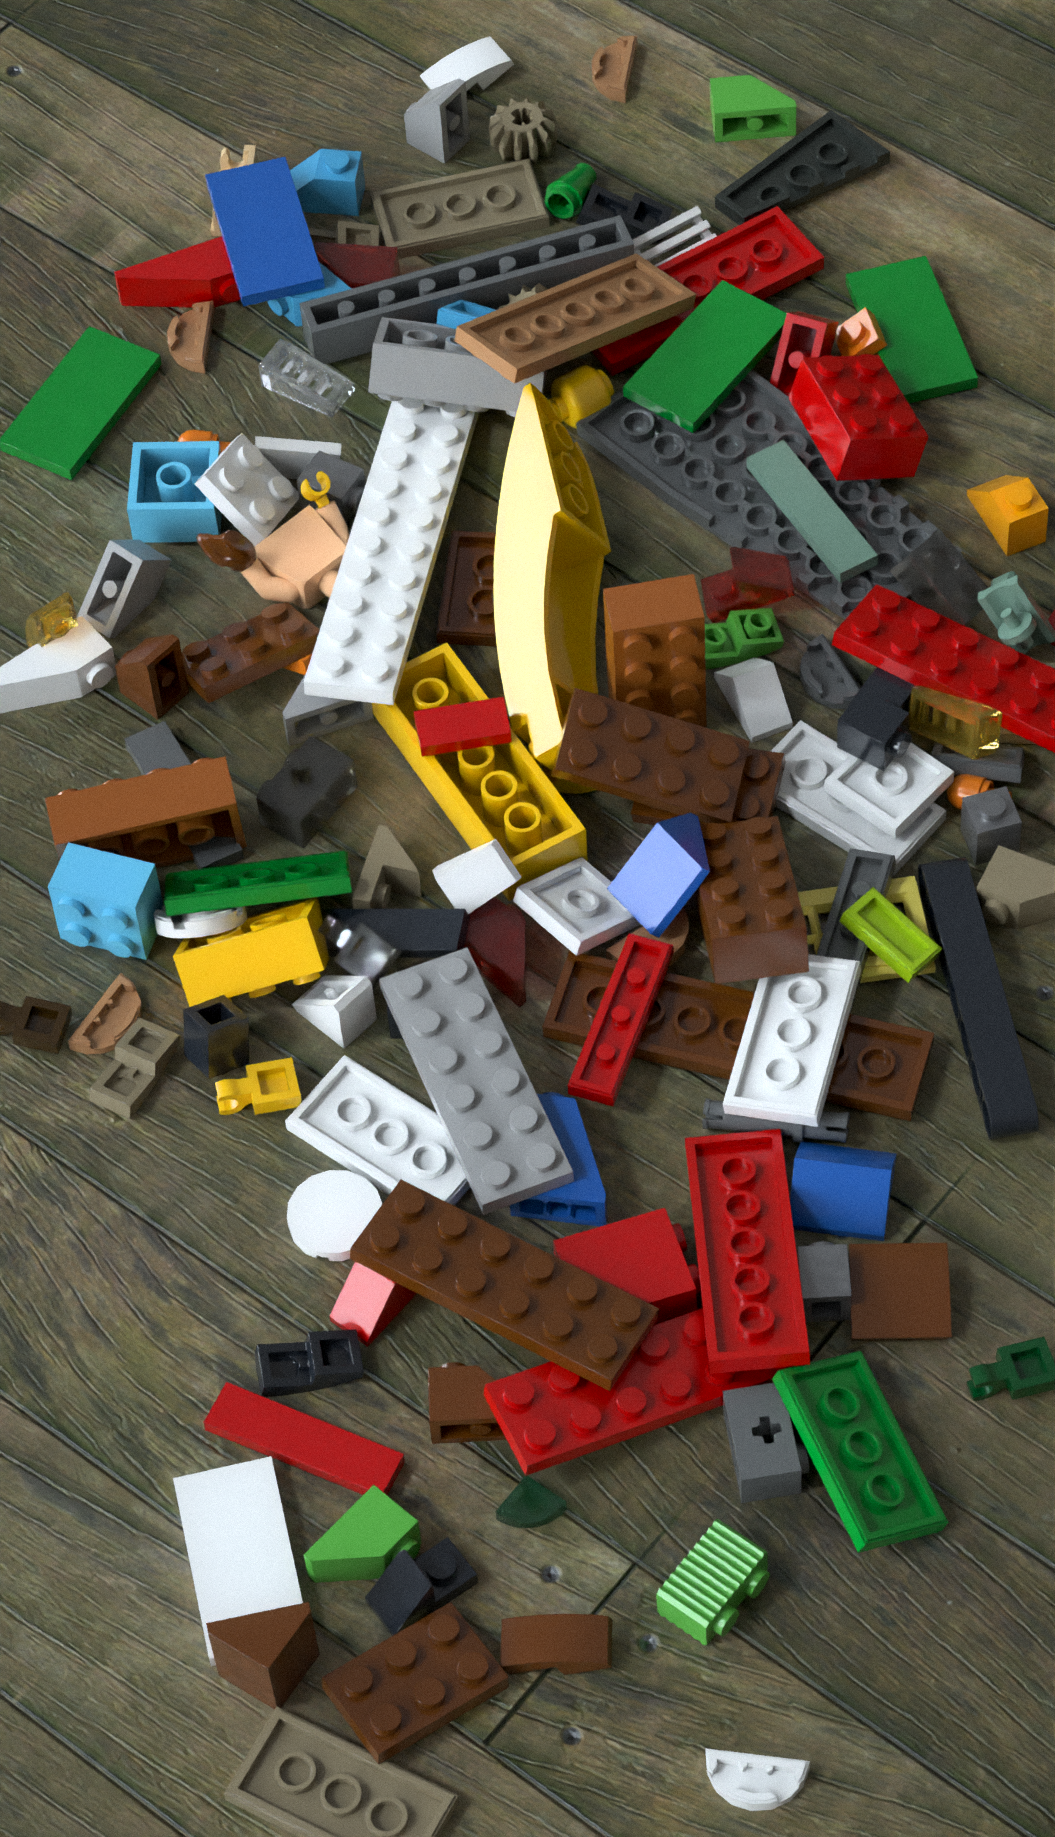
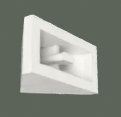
M754 657L714 672V679L752 743L793 728L792 718L774 662Z
M497 839L446 861L432 870L437 883L454 908L465 909L468 914L521 878V875Z
M324 975L292 1004L299 1014L343 1049L377 1020L372 983L367 976Z

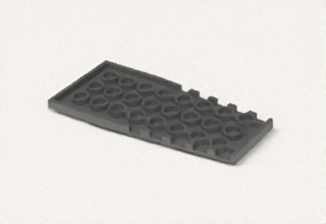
M753 370L745 376L694 433L624 397L623 388L611 396V403L608 406L576 423L577 435L665 503L844 620L876 584L894 591L911 601H915L961 563V548L956 546L952 549L938 536L939 529L929 520L924 523L909 511L910 503L899 494L893 497L881 486V479L836 481L788 399L789 397ZM784 440L878 554V565L840 583L747 469L746 458Z

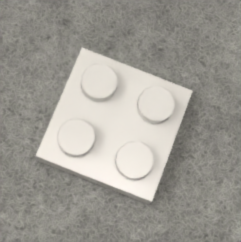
M243 433L237 436L195 483L199 490L241 534L253 543L254 547L268 537L299 500L298 491L292 486L290 481L265 458L261 451Z
M910 742L905 754L899 759L895 757L885 771L850 755L824 780V791L896 839L954 782V771Z
M582 857L517 887L513 899L514 903L576 956L641 925L607 890L612 882Z

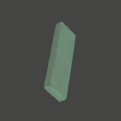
M784 440L746 458L747 469L840 583L878 565V554Z

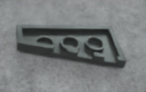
M830 110L715 196V208L738 225L776 206L785 211L889 164L890 151Z

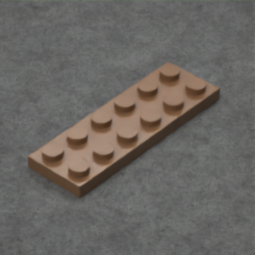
M636 253L457 326L454 341L515 384L693 309L696 293Z

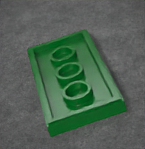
M926 256L846 274L845 284L857 313L865 307L875 315L887 343V346L875 353V355L880 356L908 403L978 387L977 373Z
M722 280L623 386V396L694 433L781 338L787 313Z
M89 326L1 436L0 451L72 480L162 365L160 354Z
M344 850L167 873L164 895L166 916L352 893L348 852Z
M862 1351L810 1362V1365L788 1367L776 1372L772 1380L858 1553L937 1533L946 1527L949 1522Z

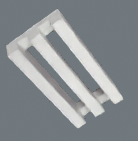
M696 206L632 241L634 243V254L637 253L647 261H650L700 235L701 241L655 264L654 266L657 267L717 237L715 233L711 234L709 230L710 224L707 220L703 221L700 216L702 212ZM690 223L693 224V227L643 253L640 252V249Z

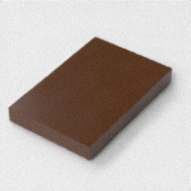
M451 530L436 632L437 643L497 647L493 591L496 533Z

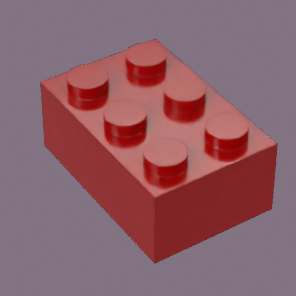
M862 354L856 356L825 355L822 357H803L788 399L836 481L914 477L929 436L880 356Z

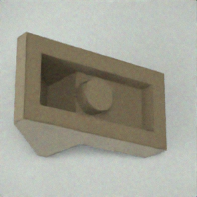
M378 825L352 897L353 909H387L391 892L414 897H421L422 895L419 872L388 826Z

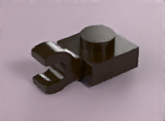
M29 996L25 997L22 1007L0 1001L1 1036L12 1033L14 1045L59 1054L72 1018L70 1005Z

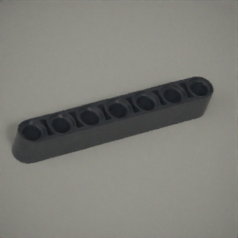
M966 857L919 864L918 878L921 895L933 939L942 948L938 957L989 1140L1038 1132L1039 1119L1035 1098Z

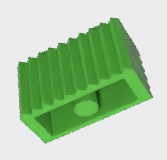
M714 1520L706 1534L702 1535L700 1541L690 1550L688 1556L683 1559L682 1563L671 1573L669 1579L665 1580L663 1586L659 1588L656 1594L657 1612L661 1617H666L669 1622L674 1623L677 1628L683 1629L686 1634H690L694 1639L699 1640L702 1645L707 1646L716 1633L723 1637L731 1630L739 1616V1610L736 1608L747 1595L752 1599L757 1597L765 1587L770 1573L767 1571L768 1552L721 1520Z

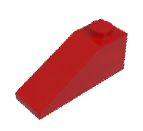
M222 236L114 272L118 297L122 306L193 308L192 305L195 303L213 301L214 308L241 299Z

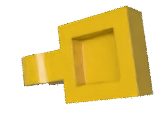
M292 1057L246 1065V1078L224 1079L215 1083L220 1115L237 1113L251 1103L253 1104L255 1115L296 1108L301 1104V1094Z

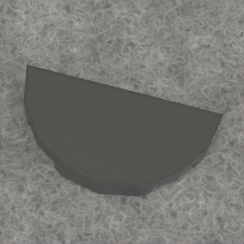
M824 634L809 642L807 651L801 658L800 680L805 692L816 702L829 708L847 709L861 688Z

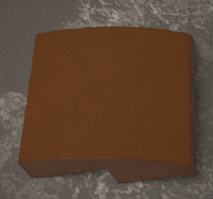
M947 1242L849 1244V1273L852 1296L851 1341L947 1340L952 1338Z

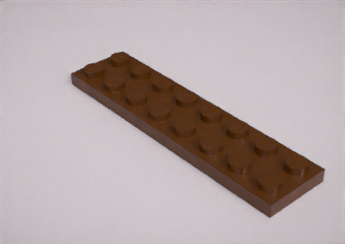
M569 950L542 1026L543 1037L584 1046L617 961L583 953L576 956ZM666 972L633 1058L730 1080L755 992ZM849 1014L825 1102L911 1121L934 1044V1033Z

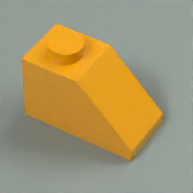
M1004 475L967 490V497L1006 556L1046 542L1049 508L1028 477Z

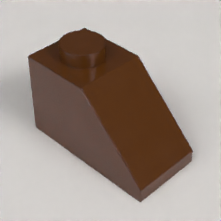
M173 634L146 638L135 649L127 651L115 665L120 692L157 720L189 693L180 641Z
M451 1362L440 1367L428 1368L429 1425L432 1444L507 1440L484 1396L485 1384L496 1380L478 1365L467 1366L463 1363Z

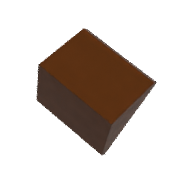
M309 1602L206 1623L218 1675L272 1709H275L276 1706L279 1708L283 1706L320 1655Z

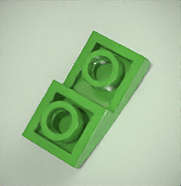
M772 608L730 611L726 623L705 624L706 670L741 663L781 648L784 640Z

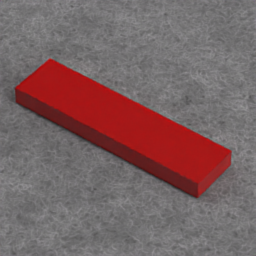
M628 934L567 1085L569 1095L614 1106L674 955L672 944Z
M228 1382L223 1386L203 1422L205 1430L269 1457L271 1456L276 1460L362 1495L373 1485L388 1495L405 1463L403 1453Z

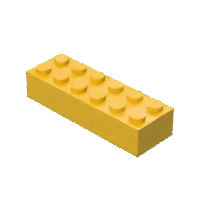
M445 643L406 662L394 705L372 703L373 714L471 850L497 839L521 875V878L516 883L502 891L507 900L510 901L514 899L517 887L580 857L588 861L586 828L511 728L512 742L421 757L414 711L489 699L449 644Z

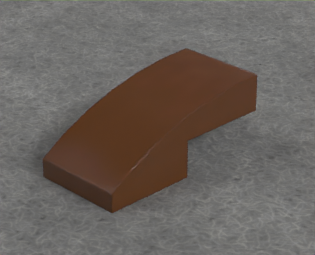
M544 1614L502 1619L500 1666L508 1675L554 1667L563 1675L612 1668L613 1620L609 1616L593 1614Z

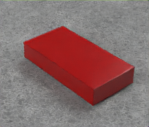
M504 697L414 711L421 757L512 742Z

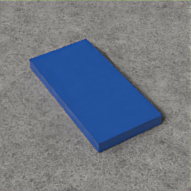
M286 157L205 175L208 192L243 307L325 288L324 277Z

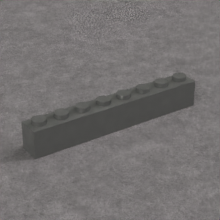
M621 215L302 302L299 304L304 339L316 367L372 352L373 342L382 317L436 324L438 309L461 299L498 310V307L509 304L508 293L517 296L521 293L523 285L532 290L540 283L542 286L550 289L633 255L634 243Z

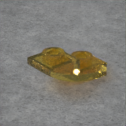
M68 592L28 616L25 627L28 649L37 643L43 647L56 638L65 636L71 629L78 626L73 599Z

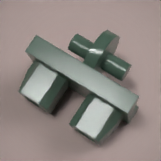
M1014 571L994 578L991 581V587L978 592V602L997 628L998 636L1003 644L1025 654L1037 645L1050 644L1055 641L1054 628Z

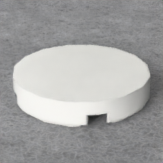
M163 905V911L157 909L153 913L157 934L170 938H197L215 935L232 930L242 925L247 919L246 906L166 916L165 905Z
M328 1170L312 1175L296 1188L288 1202L287 1223L293 1241L305 1254L317 1258L318 1255L329 1258V1261L350 1259L351 1246L379 1210L382 1201L377 1189L365 1177L353 1172Z

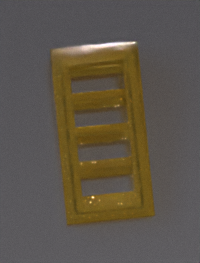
M917 685L912 687L909 711L910 730L973 760L997 751L1002 722L1001 711L981 703ZM930 706L933 707L932 722L928 721ZM946 713L948 714L947 726H945Z

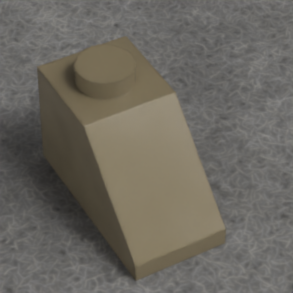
M998 845L976 887L983 917L991 923L1005 924L1016 929L1055 918V866Z

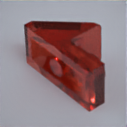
M740 547L730 548L733 569L701 579L706 615L712 624L727 619L730 611L757 609L795 596L790 564L786 556Z

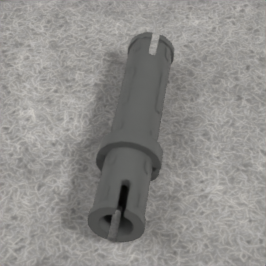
M706 1098L703 1114L706 1117L702 1121L703 1129L711 1128L741 1132L781 1129V1136L793 1137V1142H803L804 1138L847 1143L849 1133L847 1124L850 1122L849 1112L822 1111L819 1125L814 1127L725 1114L723 1101Z

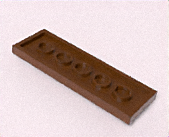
M402 1179L350 1249L351 1260L608 1391H611L658 1320L659 1308Z

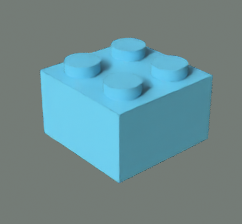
M219 441L133 442L127 513L133 540H141L144 543L197 542L196 537L199 533L220 535L222 513L195 485L196 481L221 454Z
M68 842L48 885L60 938L75 946L85 947L88 945L108 950L118 957L127 958L132 956L146 960L158 935L153 913L157 909L163 911V900L155 864Z

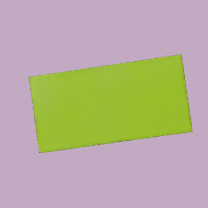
M874 887L842 914L839 921L907 983L912 981L932 963L942 950L934 940Z

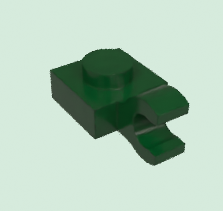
M1043 1336L997 1348L995 1356L997 1362L980 1364L969 1368L972 1380L966 1382L973 1401L992 1397L1004 1388L1008 1389L1011 1399L1015 1400L1054 1390L1055 1362Z

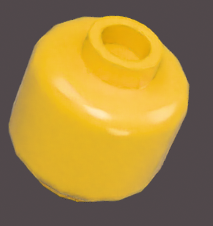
M584 365L556 378L551 386L552 398L548 401L557 410L564 422L576 429L578 421L611 403L614 389L608 376L602 370H595L588 365Z

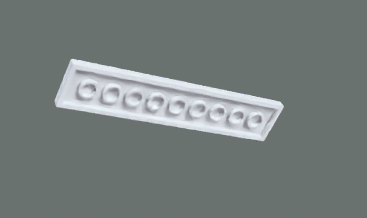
M406 397L400 401L391 402L304 679L305 695L394 705L479 412L466 410L463 405L446 403V405L438 407L428 406L421 403V399Z

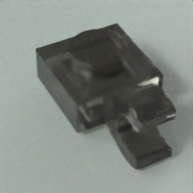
M328 915L318 929L320 933L341 948L334 961L353 976H367L374 990L380 983L379 978L385 976L402 952L370 926L362 922L354 931L343 921L336 920Z

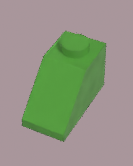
M752 75L710 78V110L715 143L796 136L795 100Z
M373 1485L304 1554L308 1577L315 1583L379 1579L396 1555L403 1549L408 1552L413 1560L417 1556L420 1544L422 1543L418 1520Z

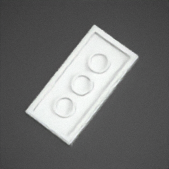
M801 720L771 750L772 752L784 753L786 760L775 807L848 853L850 848L895 855L896 867L893 876L946 820V810L933 802L907 829L894 839L824 791V780L851 754L837 748V742Z
M808 954L809 972L759 978L723 1101L725 1114L818 1127L860 977V961Z
M345 1055L285 1120L288 1131L355 1174L365 1177L372 1185L390 1195L402 1179L454 1206L470 1188L438 1114Z
M271 1456L173 1478L211 1666H215L216 1663L206 1623L303 1603Z

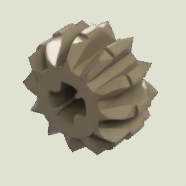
M528 96L523 102H516L511 98L508 106L497 105L495 115L490 117L489 122L490 144L493 147V152L500 153L503 162L511 159L516 161L530 159L535 165L538 156L549 157L552 147L556 146L558 139L556 117L553 110L547 109L543 101L532 104Z

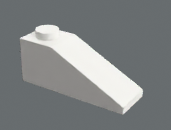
M82 615L0 667V713L81 698L94 689L103 687L111 678L117 675L113 647Z

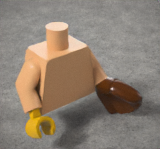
M318 471L316 479L321 485L320 492L312 490L307 479L301 485L303 497L309 501L316 502L318 508L314 509L308 505L255 547L245 536L233 530H228L221 535L199 533L196 539L202 551L211 562L220 567H229L231 571L241 572L262 598L284 603H294L302 609H310L326 596L330 598L350 534L334 500L329 501L326 495L331 484L329 477L326 473Z

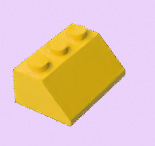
M311 898L247 917L242 925L219 934L184 938L174 953L173 958L189 1007L221 995H225L231 1002V997L247 992L250 998H256L275 991V984L293 980L294 985H301L318 979L321 976L320 971L325 969L329 961L318 898Z

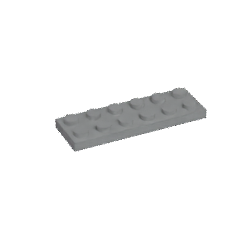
M463 948L379 978L380 989L483 1215L574 1182L573 1170L468 948Z

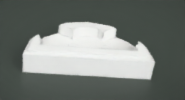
M255 436V446L286 478L298 479L318 451L339 459L341 457L340 443Z
M705 1748L707 1775L715 1791L731 1805L749 1811L773 1810L790 1802L804 1787L810 1769V1761Z

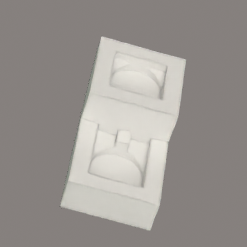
M489 36L454 51L427 69L420 77L430 90L458 78L465 81L466 91L476 83L484 90L512 67L514 63Z

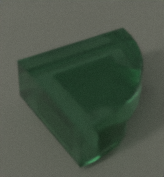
M525 1476L495 1511L496 1520L517 1528L540 1527L560 1517L567 1510V1504L565 1500L529 1476Z

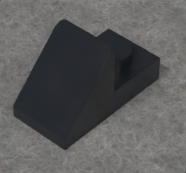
M447 1537L414 1560L405 1549L400 1551L366 1595L365 1600L393 1636L445 1606L478 1583V1576Z

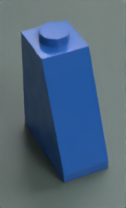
M555 1092L537 1094L573 1170L574 1182L510 1205L511 1216L598 1227L607 1225L606 1193L575 1098L565 1097Z

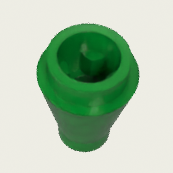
M579 163L573 170L549 184L545 196V205L549 212L561 219L578 215L582 210L591 186L597 179L595 170L586 163Z

